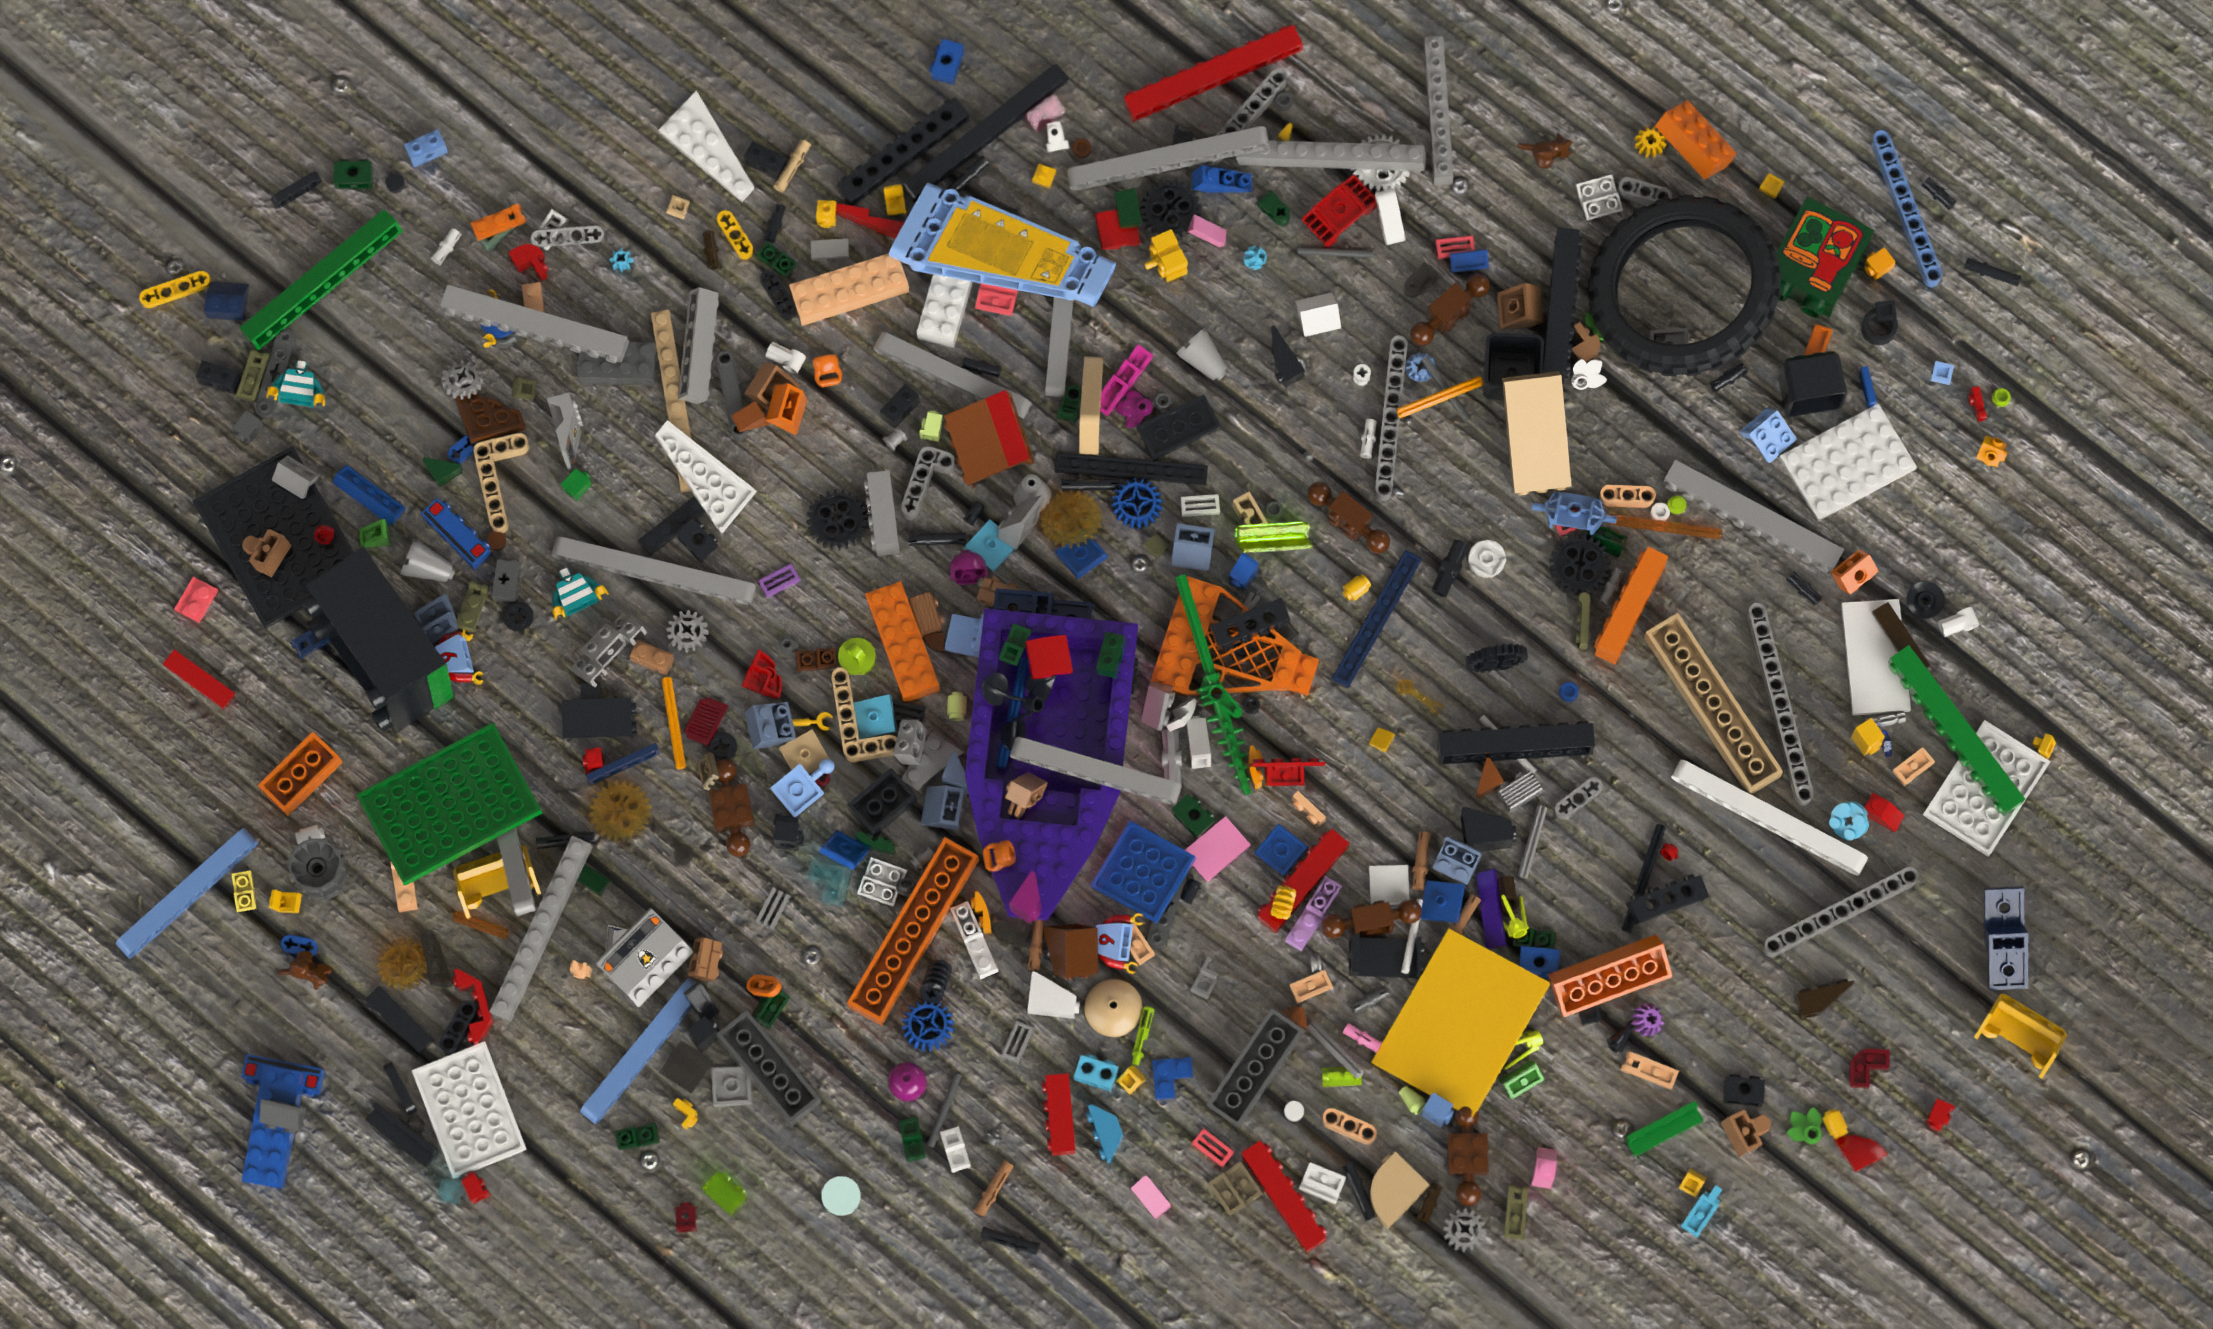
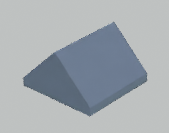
M954 751L950 755L942 776L943 786L965 788V795L969 796L965 771L956 751Z

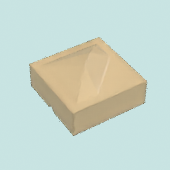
M672 195L666 213L684 220L690 201Z

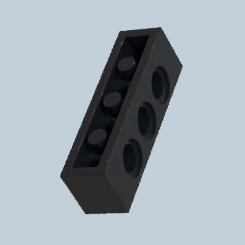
M1282 598L1210 625V631L1218 651L1221 649L1227 651L1232 649L1234 644L1239 642L1245 644L1250 642L1252 637L1257 635L1263 637L1269 634L1272 629L1277 628V630H1281L1287 627L1288 623H1290V617ZM1266 615H1271L1274 620L1271 623H1267L1263 618ZM1248 622H1253L1256 628L1249 630L1245 625ZM1230 629H1235L1238 631V635L1231 637L1227 632Z
M1694 874L1684 877L1683 882L1677 883L1675 880L1665 884L1666 888L1660 890L1659 887L1648 890L1649 894L1642 896L1639 893L1630 897L1631 901L1626 903L1634 925L1707 899L1709 894L1702 876L1695 877ZM1682 887L1687 889L1688 896L1682 895ZM1664 894H1668L1670 896V903L1664 901ZM1646 900L1653 903V909L1647 908Z

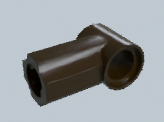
M1514 876L1497 878L1502 914L1510 917L1501 897L1505 895L1508 903H1512L1515 906L1512 912L1516 915L1519 901L1517 899Z

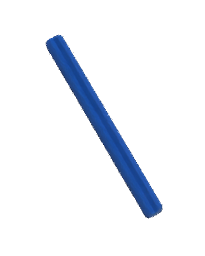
M1020 658L1012 692L1013 696L1021 698L1023 696L1029 670L1027 658ZM1010 700L1006 722H1013V719L1018 717L1021 701ZM1002 741L996 767L1005 769L1010 751L1003 745Z

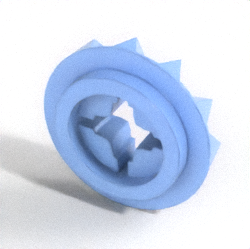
M1418 352L1411 355L1406 361V373L1409 378L1416 382H1425L1432 377L1427 368L1421 369L1417 373L1416 364L1422 363L1421 360L1427 356L1436 368L1433 358L1428 356L1427 353Z

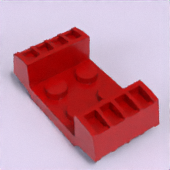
M1353 174L1319 201L1301 218V221L1326 248H1329L1337 242L1338 236L1363 214L1368 216L1377 207L1376 197Z

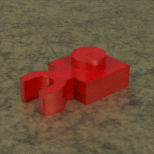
M1972 387L1968 394V402L1970 406L1973 405L1977 421L1982 422L1987 418L1983 406L1984 401L1980 387Z

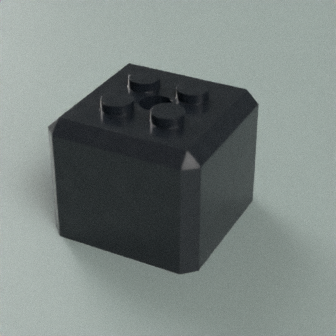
M1491 333L1488 335L1484 350L1483 396L1487 400H1504L1502 378L1508 377L1507 371L1515 370L1517 376L1543 373L1544 339L1540 335Z
M1830 351L1817 352L1805 356L1798 355L1793 358H1787L1782 365L1778 381L1786 417H1796L1842 408L1847 395V389L1838 353Z

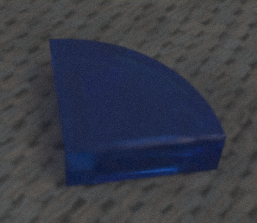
M1882 730L1881 732L1885 736L1881 745L1884 756L1889 757L1892 756L1891 739L1888 732Z

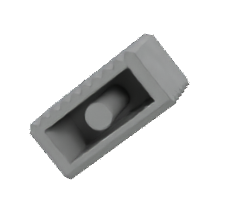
M1522 771L1514 777V781L1511 783L1506 781L1498 787L1497 796L1509 813L1542 793L1543 789L1531 771L1526 773Z

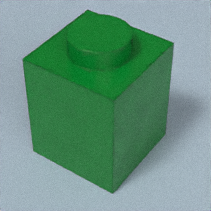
M576 468L561 483L562 490L577 502L592 486L589 480L591 477L584 470L580 472Z

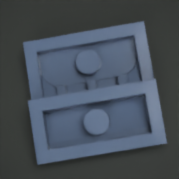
M446 594L414 612L420 627L432 644L439 641L445 634H450L458 629L453 608Z

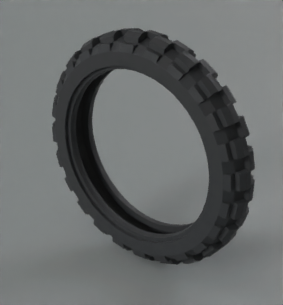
M1679 195L1678 198L1672 199L1666 197L1656 200V203L1647 207L1644 205L1636 209L1627 219L1623 218L1614 227V231L1605 237L1590 268L1591 274L1588 280L1589 307L1597 330L1600 332L1603 340L1626 362L1638 366L1639 369L1650 373H1661L1662 376L1700 375L1701 372L1707 370L1714 371L1725 366V363L1733 359L1737 360L1746 353V350L1752 344L1755 345L1764 334L1763 331L1767 325H1770L1775 315V308L1779 302L1781 292L1780 265L1772 241L1767 233L1751 215L1744 213L1739 207L1710 196L1694 197V195ZM1681 227H1701L1727 236L1742 249L1748 258L1751 267V287L1742 310L1726 328L1702 341L1689 344H1666L1641 335L1629 325L1620 312L1618 284L1625 264L1643 243L1662 232Z

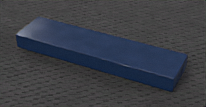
M656 743L587 774L586 778L592 786L659 755V748Z

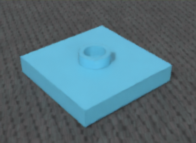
M989 520L967 543L965 549L980 554L984 558L987 568L994 572L1014 551V548L997 538L999 534L998 526L992 520Z
M890 694L853 703L859 740L897 732L892 696Z

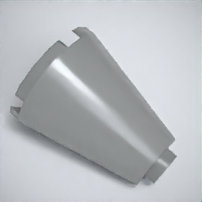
M1205 328L1198 332L1176 353L1213 381L1216 378L1219 381L1227 374L1225 371L1227 366Z
M1030 474L1024 477L1016 486L1013 495L1014 502L1018 506L1022 501L1043 495L1045 498L1040 511L1043 512L1050 505L1051 490L1042 479Z
M414 539L400 574L447 582L448 579L452 580L456 569L452 568L454 564Z

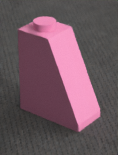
M1538 1147L1532 1186L1551 1189L1557 1165V1150Z

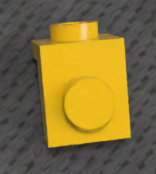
M902 185L884 187L888 216L906 213Z
M817 201V225L823 228L836 226V201Z
M273 889L269 899V908L279 913H299L302 894L298 892H280Z
M677 1098L673 1103L674 1108L687 1116L682 1123V1127L685 1130L688 1127L692 1128L698 1120V1114L692 1108L693 1105L686 1099L681 1101Z

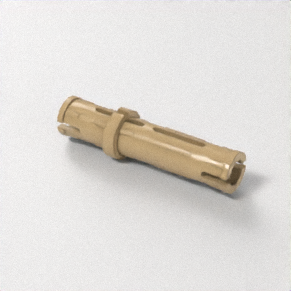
M802 139L800 140L794 152L790 154L787 165L773 186L775 190L784 193L797 168L803 163V158L811 147L810 143Z

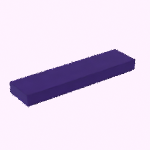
M1491 869L1476 873L1479 898L1481 899L1480 907L1486 948L1490 950L1506 946L1496 870Z

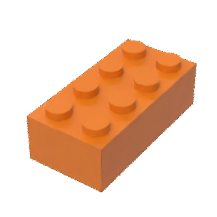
M1688 100L1665 112L1655 125L1704 180L1725 169L1737 155L1736 151Z
M312 731L257 786L288 817L343 762Z

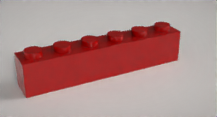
M1332 828L1329 832L1324 831L1318 839L1320 841L1316 847L1313 845L1306 853L1308 857L1296 864L1294 867L1296 871L1292 876L1288 874L1282 881L1283 886H1288L1296 891L1291 915L1349 847V842ZM1276 890L1269 897L1271 901L1267 905L1263 904L1257 911L1259 914L1257 920L1274 934L1288 920L1276 918V916L1271 914Z
M1260 1140L1241 1152V1157L1307 1254L1326 1241L1325 1235L1327 1232L1321 1224L1318 1225L1314 1220L1316 1216L1312 1209L1305 1207L1303 1204L1305 1202L1304 1197L1300 1192H1295L1292 1187L1294 1186L1292 1179L1288 1175L1285 1177L1281 1171L1283 1166L1278 1159H1273L1271 1156L1273 1152L1267 1143L1263 1144Z

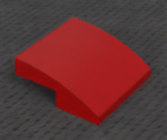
M1117 210L1095 214L1101 250L1119 249L1121 246H1138L1141 243L1138 227L1120 228Z
M1066 635L1038 638L1025 642L1032 679L1050 678L1052 675L1071 674L1073 672Z

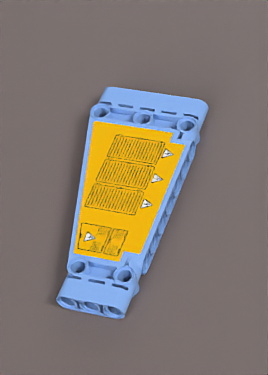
M931 183L925 185L889 252V257L910 265V268L917 272L1058 297L1070 301L1078 300L1092 307H1095L1116 266L1115 261L1096 254L1094 249L1090 247L1082 248L1073 239L974 197H961L956 190H945Z

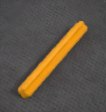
M1481 376L1471 378L1396 409V413L1399 418L1408 416L1483 385V380Z
M671 677L662 678V686L676 769L686 768L673 682Z

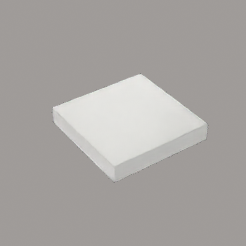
M1408 865L1369 866L1370 905L1380 900L1389 902L1390 905H1399L1402 901L1409 899Z

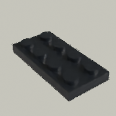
M1203 394L1136 426V429L1154 461L1220 430L1221 425Z

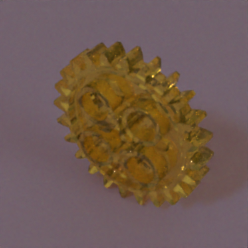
M1070 490L1069 495L1063 491V496L1060 497L1058 494H1055L1056 500L1049 499L1050 505H1045L1046 510L1041 511L1043 517H1040L1044 535L1048 536L1050 542L1054 540L1056 546L1061 542L1062 548L1069 544L1070 549H1072L1073 544L1080 547V542L1087 544V538L1093 540L1092 533L1098 534L1097 528H1101L1102 513L1098 502H1095L1093 497L1089 498L1087 493L1081 496L1080 490L1076 494L1073 493V490Z
M616 780L615 786L608 782L609 788L607 789L601 786L603 792L596 791L595 793L598 798L591 799L595 805L589 806L590 810L594 811L589 813V816L595 818L591 823L592 825L598 824L595 827V831L601 830V837L607 834L608 841L614 837L616 843L619 838H622L625 843L626 837H629L632 841L633 834L640 837L639 830L646 831L643 825L650 824L646 818L652 817V814L647 812L652 809V806L646 805L650 802L649 798H644L647 795L646 792L639 793L641 787L638 786L634 789L633 782L627 786L626 780L623 781L622 785H619L618 780ZM617 795L621 797L619 802H611V798L613 796ZM628 796V799L623 805L625 797ZM635 802L638 804L635 810L628 809L631 803ZM623 806L624 813L621 812L618 817L617 810H621ZM604 814H613L610 820L603 819ZM618 818L616 826L613 827V824L615 823L616 819ZM629 820L631 823L628 827L620 826L621 822Z

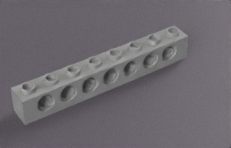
M1443 36L1424 37L1423 46L1433 184L1452 185L1453 164Z

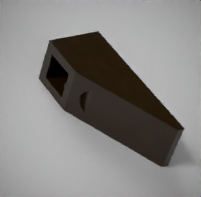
M1848 979L1837 981L1835 985L1829 986L1826 983L1817 986L1818 989L1810 990V988L1799 990V993L1795 996V1001L1800 1019L1821 1015L1853 986L1854 980L1848 981Z

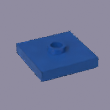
M1085 529L1055 551L1057 557L1077 579L1108 558L1106 552Z
M1278 823L1254 854L1285 877L1307 851L1308 846Z
M836 830L821 847L820 853L854 870L868 854L870 848Z
M1426 881L1420 918L1422 920L1459 923L1465 885Z

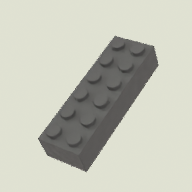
M1272 1007L1206 1105L1237 1127H1240L1304 1034L1306 1028L1276 1007Z
M747 1010L716 1034L719 1043L790 1128L821 1104V1098Z

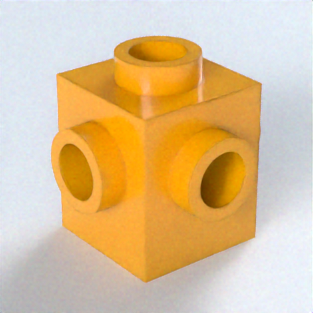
M1986 435L1976 459L1983 461L1989 466L1998 467L1999 462H2004L2008 453L2005 450L2007 443L2003 442L2000 438H1992Z

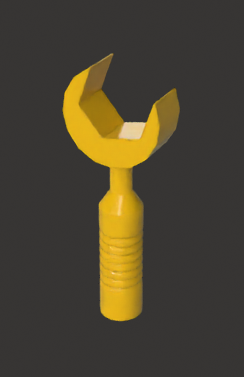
M823 712L818 715L817 720L802 718L792 719L793 726L817 724L821 730L826 731L830 729L823 726L822 721L826 717L833 719V716L828 712Z

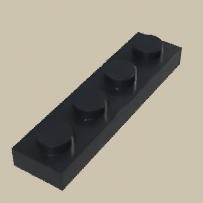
M694 496L642 536L638 542L651 556L671 541L675 534L692 518L696 521L706 512Z

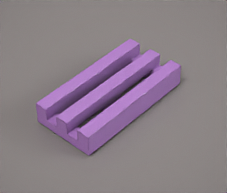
M792 563L759 579L758 583L766 598H769L801 580ZM789 570L792 571L791 573L767 584L766 586L764 585V583L768 582L769 580ZM793 576L795 577V578H793V579H791V580H789V581H787V582H785V583H783V584H781V585H779V586L773 588L772 590L768 591V589H770V588H772V587H774V586H776V585H778V584H780V583L786 581L787 579H789V578H791V577H793Z

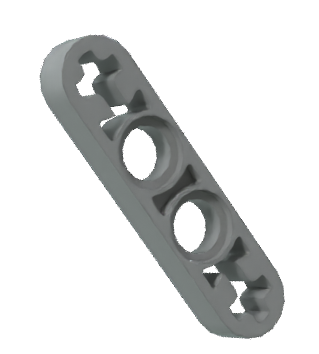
M597 225L537 229L531 233L530 239L533 245L537 247L597 243L603 239L604 231ZM584 229H587V233H592L593 229H596L600 232V235L597 236V239H594L593 236H587L588 240H585ZM574 230L581 231L582 237L580 240L575 241L572 239L571 234ZM557 231L563 234V239L560 242H555L552 238L553 234ZM546 232H550L549 239L551 243H547V239H542L541 243L534 240L537 233H540L541 236H547Z

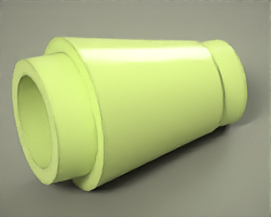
M1408 1086L1403 1087L1399 1094L1410 1112H1414L1415 1115L1421 1113L1426 1105L1425 1099Z

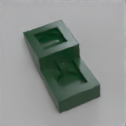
M1013 623L999 659L1017 666L1026 647L1025 642L1028 641L1032 630Z
M918 1117L898 1121L907 1162L925 1159L926 1155Z

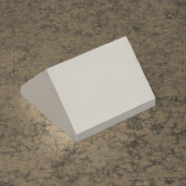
M1333 293L1295 301L1304 337L1341 329L1338 306Z

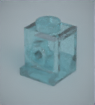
M441 1179L438 1192L441 1197L440 1202L460 1205L464 1187L462 1183Z

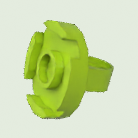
M851 638L845 641L839 648V665L841 668L846 669L849 675H865L875 665V649L866 639Z

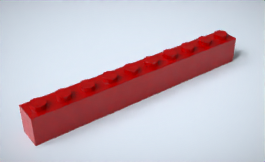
M1294 25L1290 27L1284 26L1278 32L1263 35L1259 40L1248 41L1245 43V46L1240 48L1234 47L1228 53L1215 55L1207 62H1198L1188 70L1182 69L1174 76H1165L1155 84L1149 83L1143 89L1138 91L1132 90L1124 96V105L1132 122H1135L1303 51V43Z

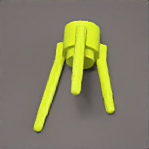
M1502 895L1504 905L1511 918L1509 926L1503 920L1504 928L1509 937L1521 938L1526 935L1529 929L1526 922L1523 897L1519 896L1522 918L1520 920L1515 918L1505 895Z
M1528 1030L1522 1033L1520 1037H1523V1039H1519L1516 1045L1525 1043L1527 1048H1531L1504 1067L1505 1070L1532 1052L1539 1050L1538 1046L1543 1044L1539 1030Z

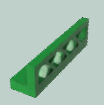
M1694 1101L1628 1135L1625 1142L1633 1156L1636 1157L1702 1123L1704 1120L1697 1109L1699 1106L1697 1102Z

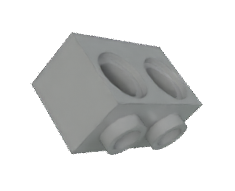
M901 720L893 755L902 764L920 765L928 730L919 720Z

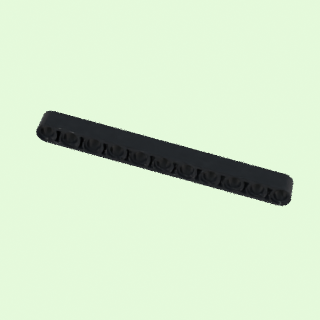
M1058 64L1051 66L902 184L903 192L912 202H916L927 183L935 186L940 184L1068 82L1069 77Z

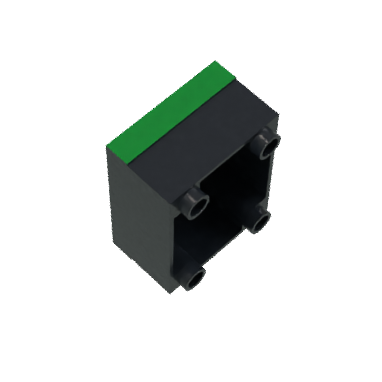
M364 547L344 558L343 562L306 585L308 594L302 597L300 602L312 618V620L307 622L308 628L318 642L326 637L329 639L376 709L370 715L381 732L391 728L394 734H396L431 710L438 709L454 698L446 662Z

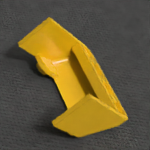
M521 845L531 890L535 888L537 895L541 894L527 847ZM501 852L461 864L453 869L457 892L467 918H470L469 909L478 908L483 901L482 897L509 889Z
M2000 994L1974 1038L1978 1039L1982 1033L1988 1038H1995L1999 1034L2032 1054V1063L2036 1068L2042 1069L2039 1077L2043 1078L2067 1038V1033L2063 1028L2012 997Z

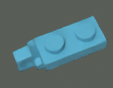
M1715 1185L1711 1193L1706 1191L1702 1194L1681 1225V1228L1697 1238L1718 1208L1720 1200L1717 1197L1722 1189Z

